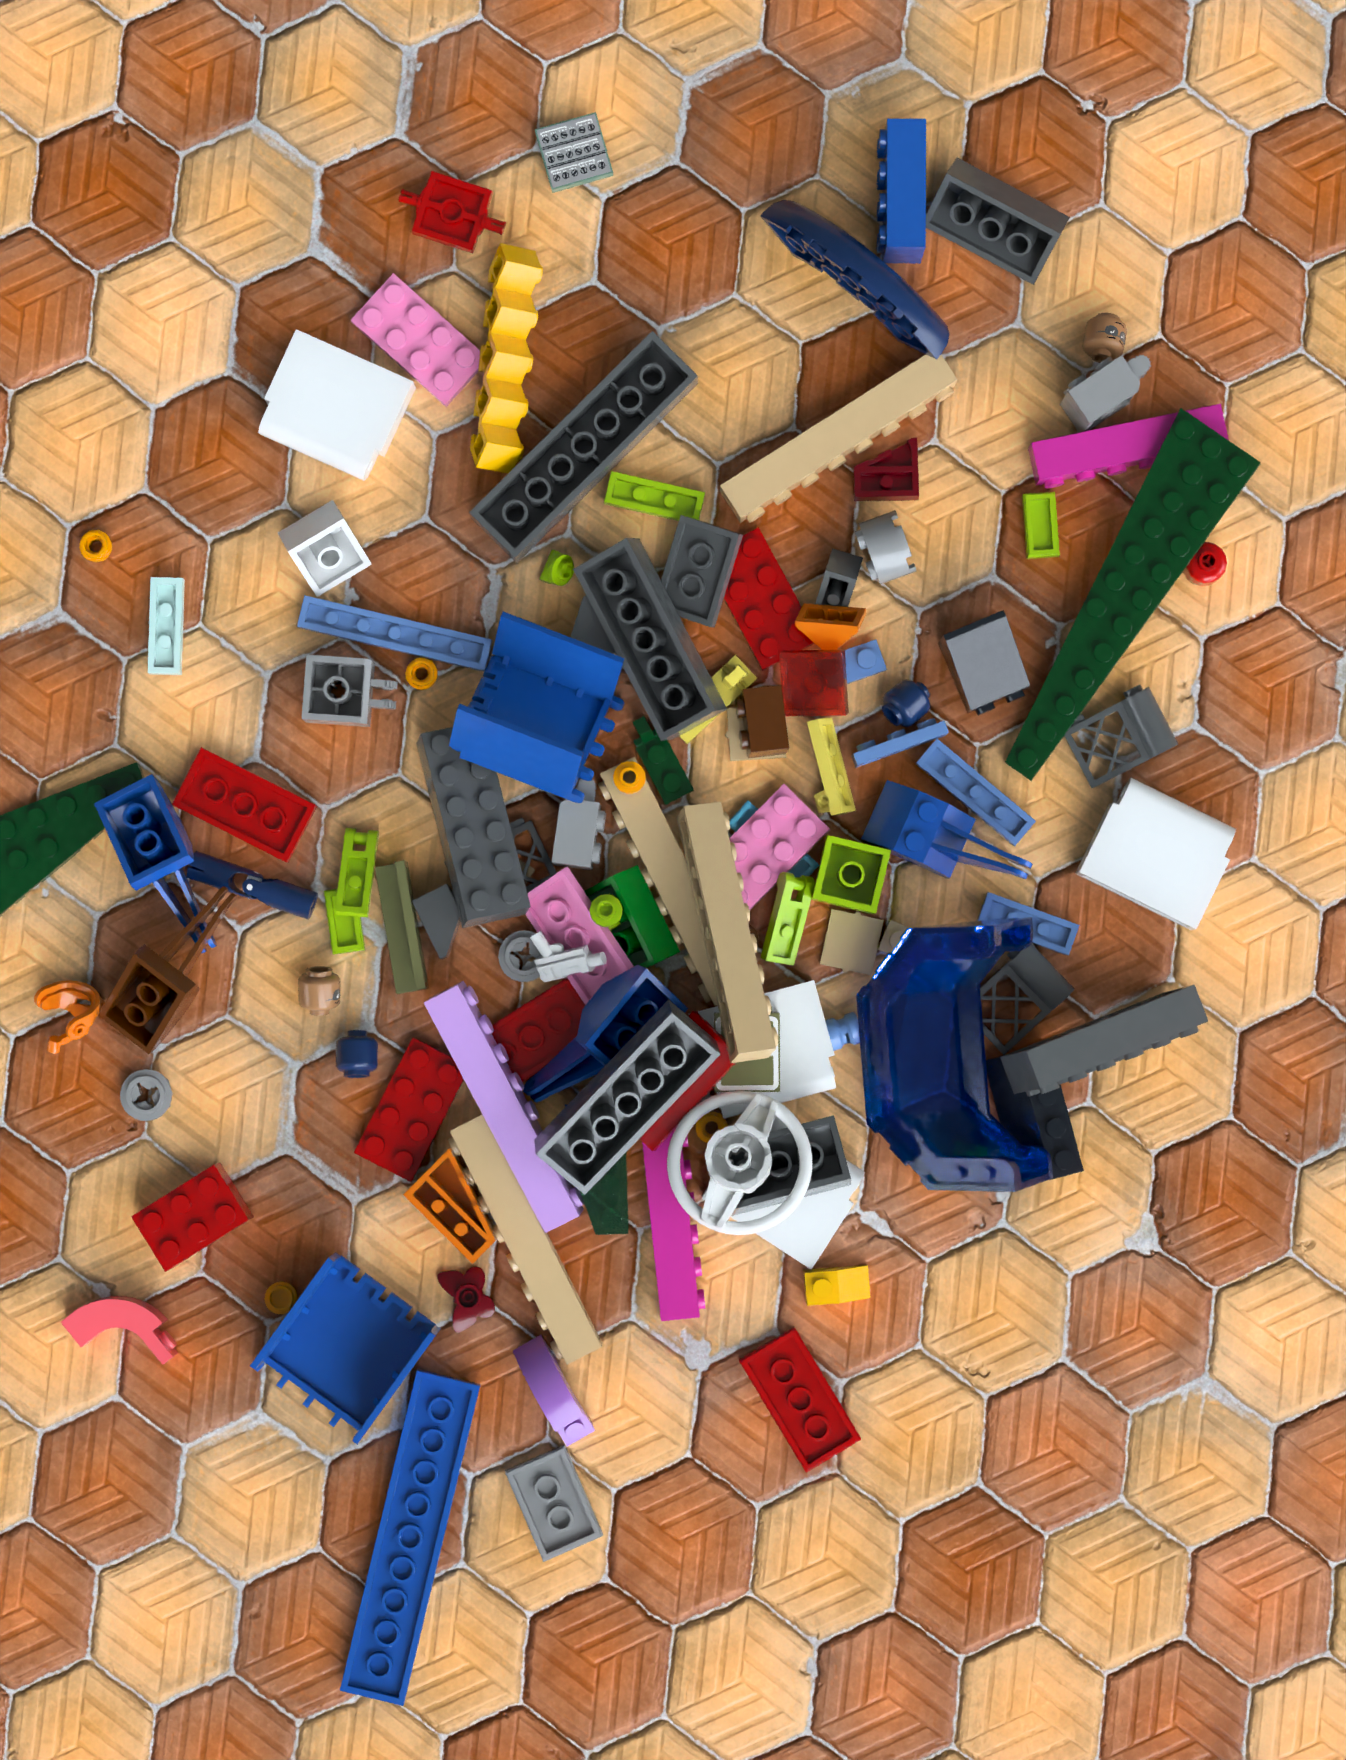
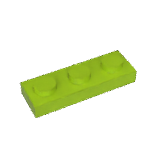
M611 471L604 504L679 521L681 515L699 520L705 492Z

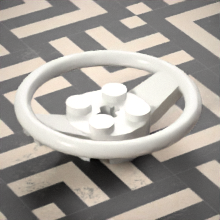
M751 1091L723 1092L698 1103L677 1125L667 1154L669 1182L682 1208L694 1220L705 1227L732 1235H748L765 1231L786 1219L802 1201L812 1174L811 1146L799 1120L786 1106L777 1100ZM730 1104H749L734 1125L716 1131L707 1143L705 1160L710 1181L702 1209L689 1195L681 1176L680 1156L685 1138L693 1125L710 1111ZM776 1115L788 1127L798 1148L799 1172L794 1188L787 1199L770 1214L751 1221H728L743 1194L754 1192L770 1174L772 1156L770 1145L767 1141ZM740 1151H743L745 1153L744 1158L748 1159L745 1164L741 1163L739 1166L733 1165L734 1162L730 1159V1156L732 1154L738 1155Z

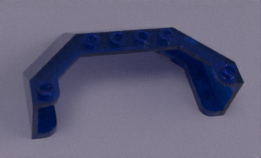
M1032 917L1001 918L907 928L901 935V940L894 950L888 953L874 971L875 975L869 983L863 986L856 995L867 1125L874 1133L882 1135L891 1145L889 1149L905 1166H911L921 1177L920 1182L928 1190L1017 1192L1052 1179V1161L1047 1150L1037 1145H1021L990 1113L980 983L1005 951H1021L1031 945L1033 941Z

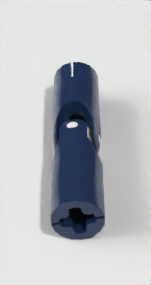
M198 851L194 852L195 861L190 863L187 869L186 878L218 889L225 886L228 888L227 892L247 899L258 898L259 901L267 906L308 920L314 911L318 899L317 892L279 879H264V876L258 872ZM236 873L248 875L242 884L243 891L234 883Z

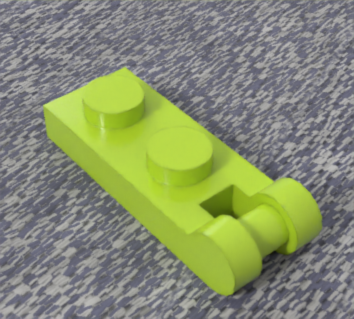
M346 828L335 905L336 915L368 918L376 851L379 841L378 830H368V833L356 832V828ZM355 845H366L365 851H355L354 847Z
M783 871L779 874L777 879L778 891L760 957L763 960L794 966L814 890L815 881L813 877L802 875L798 878L794 877L793 873ZM793 890L798 892L796 899H791Z

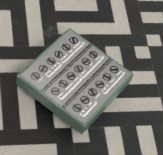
M596 112L534 129L552 193L613 176V170Z

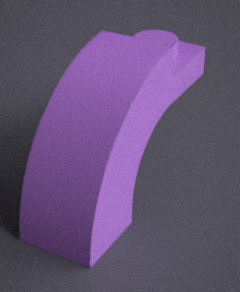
M542 1335L513 1350L518 1365L534 1397L554 1431L558 1432L566 1446L594 1432L593 1423L572 1392L558 1365L556 1357Z

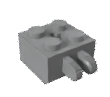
M1139 354V356L1126 362L1122 355L1114 361L1111 357H1108L1095 367V371L1090 374V377L1086 378L1083 374L1068 385L1069 388L1063 392L1065 397L1060 406L1079 433L1091 430L1130 403V400L1139 391V380L1147 374V371L1150 369L1149 367H1151L1150 358H1147L1144 354Z
M306 654L301 719L306 723L370 727L372 708L396 709V702L391 699H373V688L391 691L397 689L398 682L374 679L375 663L371 659ZM337 684H342V687L346 690L345 694L341 695V698H337L331 693L333 687L337 689Z
M580 779L578 784H576V789L585 795L582 803H575L565 799L559 804L552 863L556 866L593 870V863H600L602 845L601 843H596L598 832H604L606 813L601 810L600 803L595 802L596 783H594V779L591 781Z

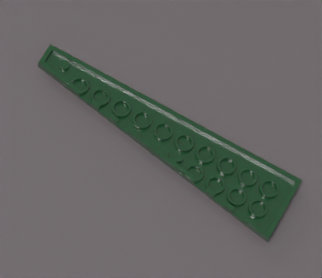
M1180 408L1005 761L1007 765L1031 782L1261 465V462L1182 408Z

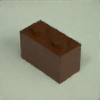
M781 685L743 689L740 699L735 700L737 718H743L744 730L739 732L741 749H747L748 758L786 754L789 750V741Z

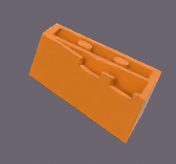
M450 1147L403 1195L473 1264L497 1238L487 1215L478 1202L472 1185H470L464 1174L458 1157Z

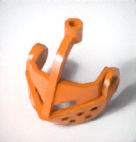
M67 980L43 986L36 992L34 1002L38 1007L43 1010L60 1008L69 1011L75 1016L67 1024L66 1033L60 1036L52 1035L49 1037L47 1051L53 1054L59 1053L61 1045L80 1039L88 1034L90 1027L105 1004V1001L94 987L84 982ZM77 1000L91 1001L90 1006L77 1003Z

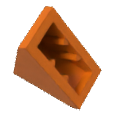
M803 603L795 620V626L830 656L859 631L866 615V608Z

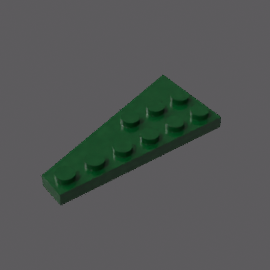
M133 763L0 815V917L11 906L22 900L40 882L45 881L80 852V849L92 839L97 838L104 832L105 827L94 803L145 778L139 763Z

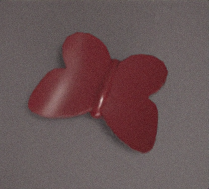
M474 1266L469 1268L465 1275L457 1270L438 1273L437 1279L439 1284L448 1294L454 1297L453 1302L456 1303L453 1313V1328L455 1332H462L476 1322L477 1316L488 1318L494 1314L495 1304L493 1300L483 1294L482 1288L485 1284V1273L480 1267Z

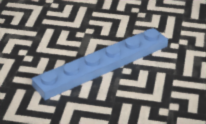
M304 595L297 627L483 672L487 667L493 642L492 639Z

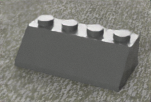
M956 158L946 173L926 214V228L1034 285L1070 217L973 165Z
M834 1115L801 1124L810 1142L813 1163L810 1183L804 1197L851 1185V1176ZM788 1127L770 1132L767 1141L770 1145L772 1156L770 1174L754 1192L743 1194L731 1216L783 1203L790 1195L799 1172V1154L794 1137ZM740 1151L738 1155L732 1154L730 1156V1159L734 1162L733 1165L739 1166L741 1163L745 1164L748 1159L744 1158L745 1153L743 1151Z

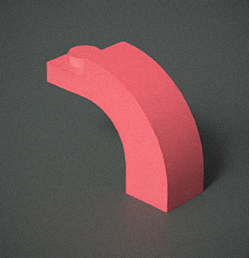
M110 1296L100 1298L78 1308L61 1321L62 1325L80 1347L87 1345L106 1329L124 1328L137 1334L162 1365L178 1354L174 1348L177 1344L173 1337L167 1331L161 1332L158 1328L168 1319L149 1303L133 1297Z

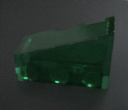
M626 1152L585 1195L580 1192L596 1235L629 1234Z

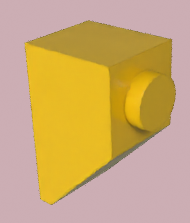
M868 1265L803 1270L805 1302L807 1306L839 1304L870 1298Z

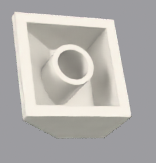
M333 500L278 532L285 548L317 597L372 565Z

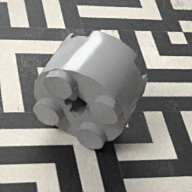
M895 510L859 523L861 530L855 531L860 549L867 548L871 558L870 561L865 562L871 580L878 579L880 584L917 571L914 563L911 565L907 563L906 558L912 555L902 526L895 527L892 521L898 518Z

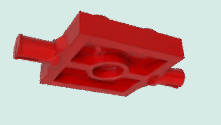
M431 171L427 186L420 195L404 189L400 192L401 195H399L398 200L400 203L416 207V219L412 228L413 235L473 254L478 238L484 229L500 235L504 232L505 221L488 217V207L493 195L490 189Z

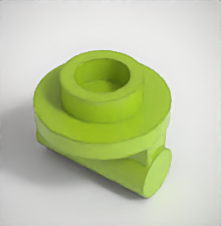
M551 550L539 580L558 586L567 584L574 574L572 558L569 555Z
M604 894L593 900L590 906V915L597 925L608 927L609 930H612L621 924L619 921L623 910L620 901L616 897Z

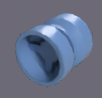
M855 1011L845 1014L842 1019L830 1018L825 1020L833 1051L842 1049L848 1043L856 1045L864 1042Z

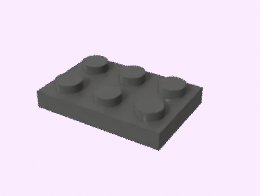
M685 515L680 516L661 578V582L680 617L708 627H715L743 534Z

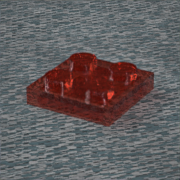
M845 649L782 650L779 653L785 716H846L849 713Z

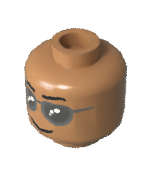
M1099 313L1096 317L1091 318L1085 327L1082 343L1084 352L1097 363H1101L1108 357H1111L1113 360L1120 357L1125 346L1126 325L1121 321L1120 317L1113 313Z
M325 966L310 967L306 969V973L299 977L298 1000L300 1006L310 1010L311 1015L324 1016L329 1014L330 1009L336 1008L340 1004V978L332 972V968Z

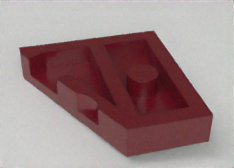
M917 438L907 440L906 444L892 451L888 449L880 453L874 460H866L854 466V501L919 500Z

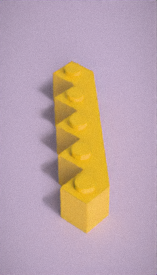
M500 243L488 274V282L494 284L492 297L485 302L483 327L489 328L488 340L485 345H481L478 371L484 372L481 390H476L473 416L479 417L478 434L471 435L470 450L476 468L509 473L516 466V463L522 460L524 446L520 442L516 429L521 418L526 416L529 406L521 384L526 373H529L533 366V355L530 353L526 339L530 329L536 326L538 320V311L535 309L531 293L535 284H538L542 278L543 267L540 265L536 251Z

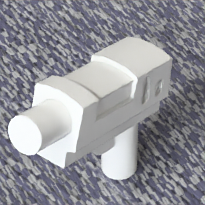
M541 931L530 937L542 955L537 957L534 962L540 974V979L543 982L563 979L568 975L579 972H591L596 966L607 963L604 952L592 954L589 951L588 945L564 950V946L561 943L550 945Z

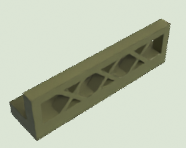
M403 860L395 862V864L375 867L396 994L429 989L417 914L412 903L414 896L408 862Z

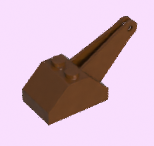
M225 886L218 890L210 902L159 955L145 944L133 954L98 1015L147 1054L152 1053L161 1044L188 1010L200 990L187 976L223 916L236 900L237 895L234 893L230 894L219 907L179 970L168 962L214 911L228 891V888Z

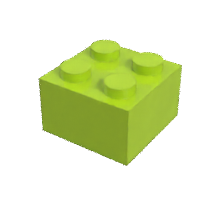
M827 835L811 900L868 914H876L891 850Z

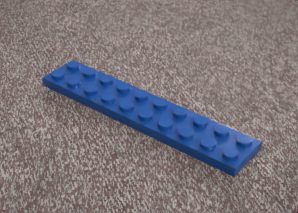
M420 1369L416 1372L340 1691L401 1706L405 1703L481 1384Z

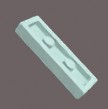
M151 577L148 674L182 675L184 578Z

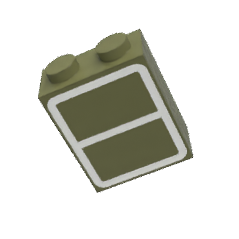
M771 1006L769 1018L771 1027H775L778 1034L776 1050L769 1058L737 1062L714 1086V1092H780V1013L773 1012V1006ZM714 1012V1029L725 1038L720 1013Z

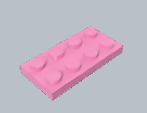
M394 273L351 319L353 325L445 407L451 403L479 372L480 350Z
M785 784L729 838L730 842H733L736 847V871L741 873L743 878V891L741 892L743 902L748 904L750 910L777 884L778 876L782 871L789 872L830 831V828Z
M568 866L527 893L531 907L525 915L535 930L543 933L550 945L561 943L564 946V950L588 945L589 951L592 954L605 953L607 958L606 964L596 966L591 972H579L567 976L585 1005L603 983L634 967L609 928L601 927L592 920L590 915L592 902Z

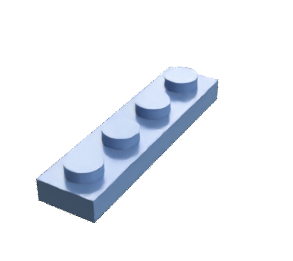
M938 739L931 744L915 763L1013 846H1016L1036 822Z

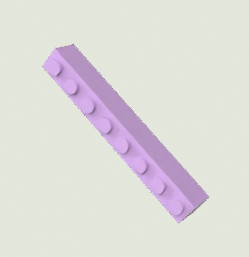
M462 981L429 998L424 1002V1005L544 1232L547 1233L580 1216L584 1210L582 1205L585 1204L583 1196L576 1187L573 1188L570 1182L536 1155L534 1139L543 1131L537 1121L539 1113L532 1101L527 1102L522 1092L524 1085L520 1076L516 1072H511L507 1064L509 1057L504 1046L501 1043L497 1044L491 1034L494 1032V1028L490 1019L485 1014L481 1015L476 1005L479 1003L474 989L471 986L467 987L465 982Z

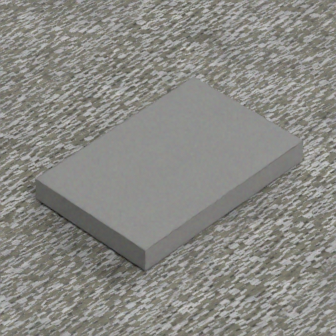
M565 1444L505 1470V1474L543 1562L603 1536L602 1529Z

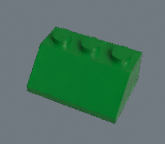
M638 865L612 875L584 891L591 902L604 894L612 895L620 901L623 910L619 921L621 924L610 931L633 966L639 965L649 968L680 952Z

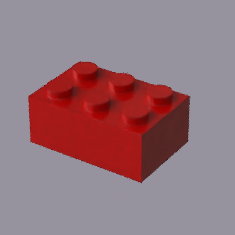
M221 1163L212 1165L131 1216L165 1272L254 1218Z

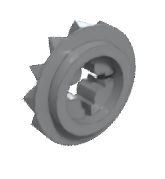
M532 931L514 932L500 946L498 957L501 969L508 977L515 981L530 982L540 977L534 961H527L522 970H519L520 959L511 954V951L522 952L527 942H529V954L533 955L534 958L542 956L530 939L531 936L536 934Z
M143 1069L132 1073L126 1078L121 1087L120 1100L124 1110L131 1117L140 1121H151L161 1117L171 1106L173 1092L169 1080L160 1072ZM139 1083L146 1089L158 1088L152 1095L155 1106L148 1101L136 1104L135 1101L142 1095Z

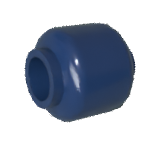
M909 679L902 680L884 694L883 714L895 726L910 727L929 712L930 702L928 698L930 693L921 682L915 683Z
M347 1031V1037H342L336 1042L337 1069L344 1072V1077L346 1078L370 1077V1072L375 1071L378 1067V1042L372 1037H367V1031Z

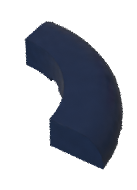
M781 200L775 202L761 214V218L794 257L811 265L821 273L825 271L855 299L860 300L868 308L874 310L873 315L899 342L930 357L939 358L948 344L950 335L948 326L902 277L873 252L826 218L795 201Z

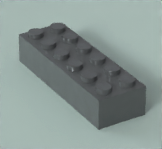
M625 538L573 569L617 656L625 658L623 668L661 741L673 740L727 710L639 538Z
M453 727L421 733L416 744L462 928L525 915L531 906L497 772L459 758L461 752L449 746Z
M1194 984L1161 993L1000 1058L1013 1093L1026 1092L1029 1097L1038 1093L1044 1094L1060 1087V1084L1068 1081L1071 1083L1088 1076L1087 1073L1115 1066V1062L1123 1059L1129 1060L1144 1054L1143 1051L1156 1049L1170 1044L1171 1040L1175 1038H1183L1199 1032L1197 1026L1208 1022Z
M668 999L534 1139L536 1155L585 1195L721 1055L717 1041Z

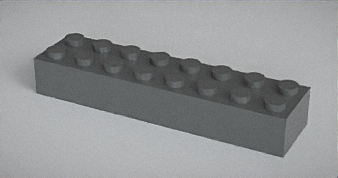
M653 331L650 332L469 512L472 520L518 563L698 385V375Z

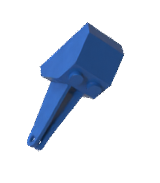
M151 774L94 804L130 885L137 891L153 883L185 928L191 922V919L165 881L164 876L175 872L191 910L196 917L200 912V908L182 868L195 861L193 848L180 817L159 781ZM205 921L200 925L202 933L207 927ZM197 930L191 936L195 943L200 937ZM213 935L208 941L212 949L217 946ZM206 947L203 949L202 954L207 952Z
M889 780L886 781L860 839L872 846L891 850L890 854L947 879L951 877L957 862L1027 879L1028 874L1019 869L995 860L963 852L962 850L967 840L1017 865L1029 869L1033 865L1025 859L1004 852L970 835L976 820L975 818L924 792Z
M639 965L634 966L601 985L582 1009L577 1036L546 1066L527 1080L523 1092L537 1103L598 1074L668 999L684 1013L688 1008L647 968Z

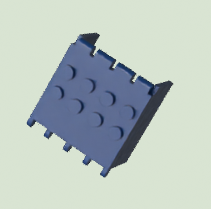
M503 611L492 654L495 656L490 658L468 707L459 704L449 746L461 752L459 757L461 759L572 802L582 803L585 797L584 793L574 788L579 778L591 781L594 776V771L584 766L589 754L600 757L604 753V746L595 742L599 730L612 732L615 727V723L605 718L609 708L620 711L624 706V701L614 696V692L625 658Z
M335 1252L324 1262L250 1367L258 1372L265 1363L283 1375L276 1386L282 1389L288 1380L309 1394L302 1405L308 1408L313 1400L316 1399L335 1413L329 1422L332 1427L342 1418L358 1430L352 1440L358 1445L441 1328L419 1311L410 1321L406 1316L412 1309L411 1305L393 1292L389 1294L385 1301L380 1299L386 1287L367 1273L362 1276L359 1282L355 1281L354 1277L360 1268Z

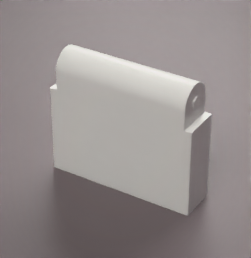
M296 329L264 398L268 407L261 420L258 433L365 481L378 455L385 457L416 387L412 380Z
M1130 778L1121 791L1117 803L1113 802L1108 805L1075 874L1189 930H1196L1230 859L1224 856L1233 840L1236 828Z
M812 980L764 993L770 999L773 1012L780 1013V1092L756 1093L769 1096L783 1103L835 1089V1075L829 1061V1057L835 1054L815 981ZM718 1006L698 1011L714 1028V1012H719ZM730 1104L719 1107V1109L722 1110L723 1118L725 1119L742 1114L749 1104Z
M775 1115L770 1132L787 1128V1126ZM846 1160L851 1176V1185L803 1197L797 1208L786 1219L774 1227L756 1234L812 1270L854 1203L849 1198L859 1186L865 1172ZM707 1189L702 1195L703 1200L706 1198ZM782 1203L734 1215L731 1218L737 1222L755 1220L770 1214Z

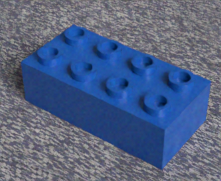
M887 118L885 129H880L879 139L877 140V159H883V161L879 162V170L877 171V190H883V193H879V202H877V222H883V225H879L876 250L877 253H882V261L885 263L921 264L926 248V119Z

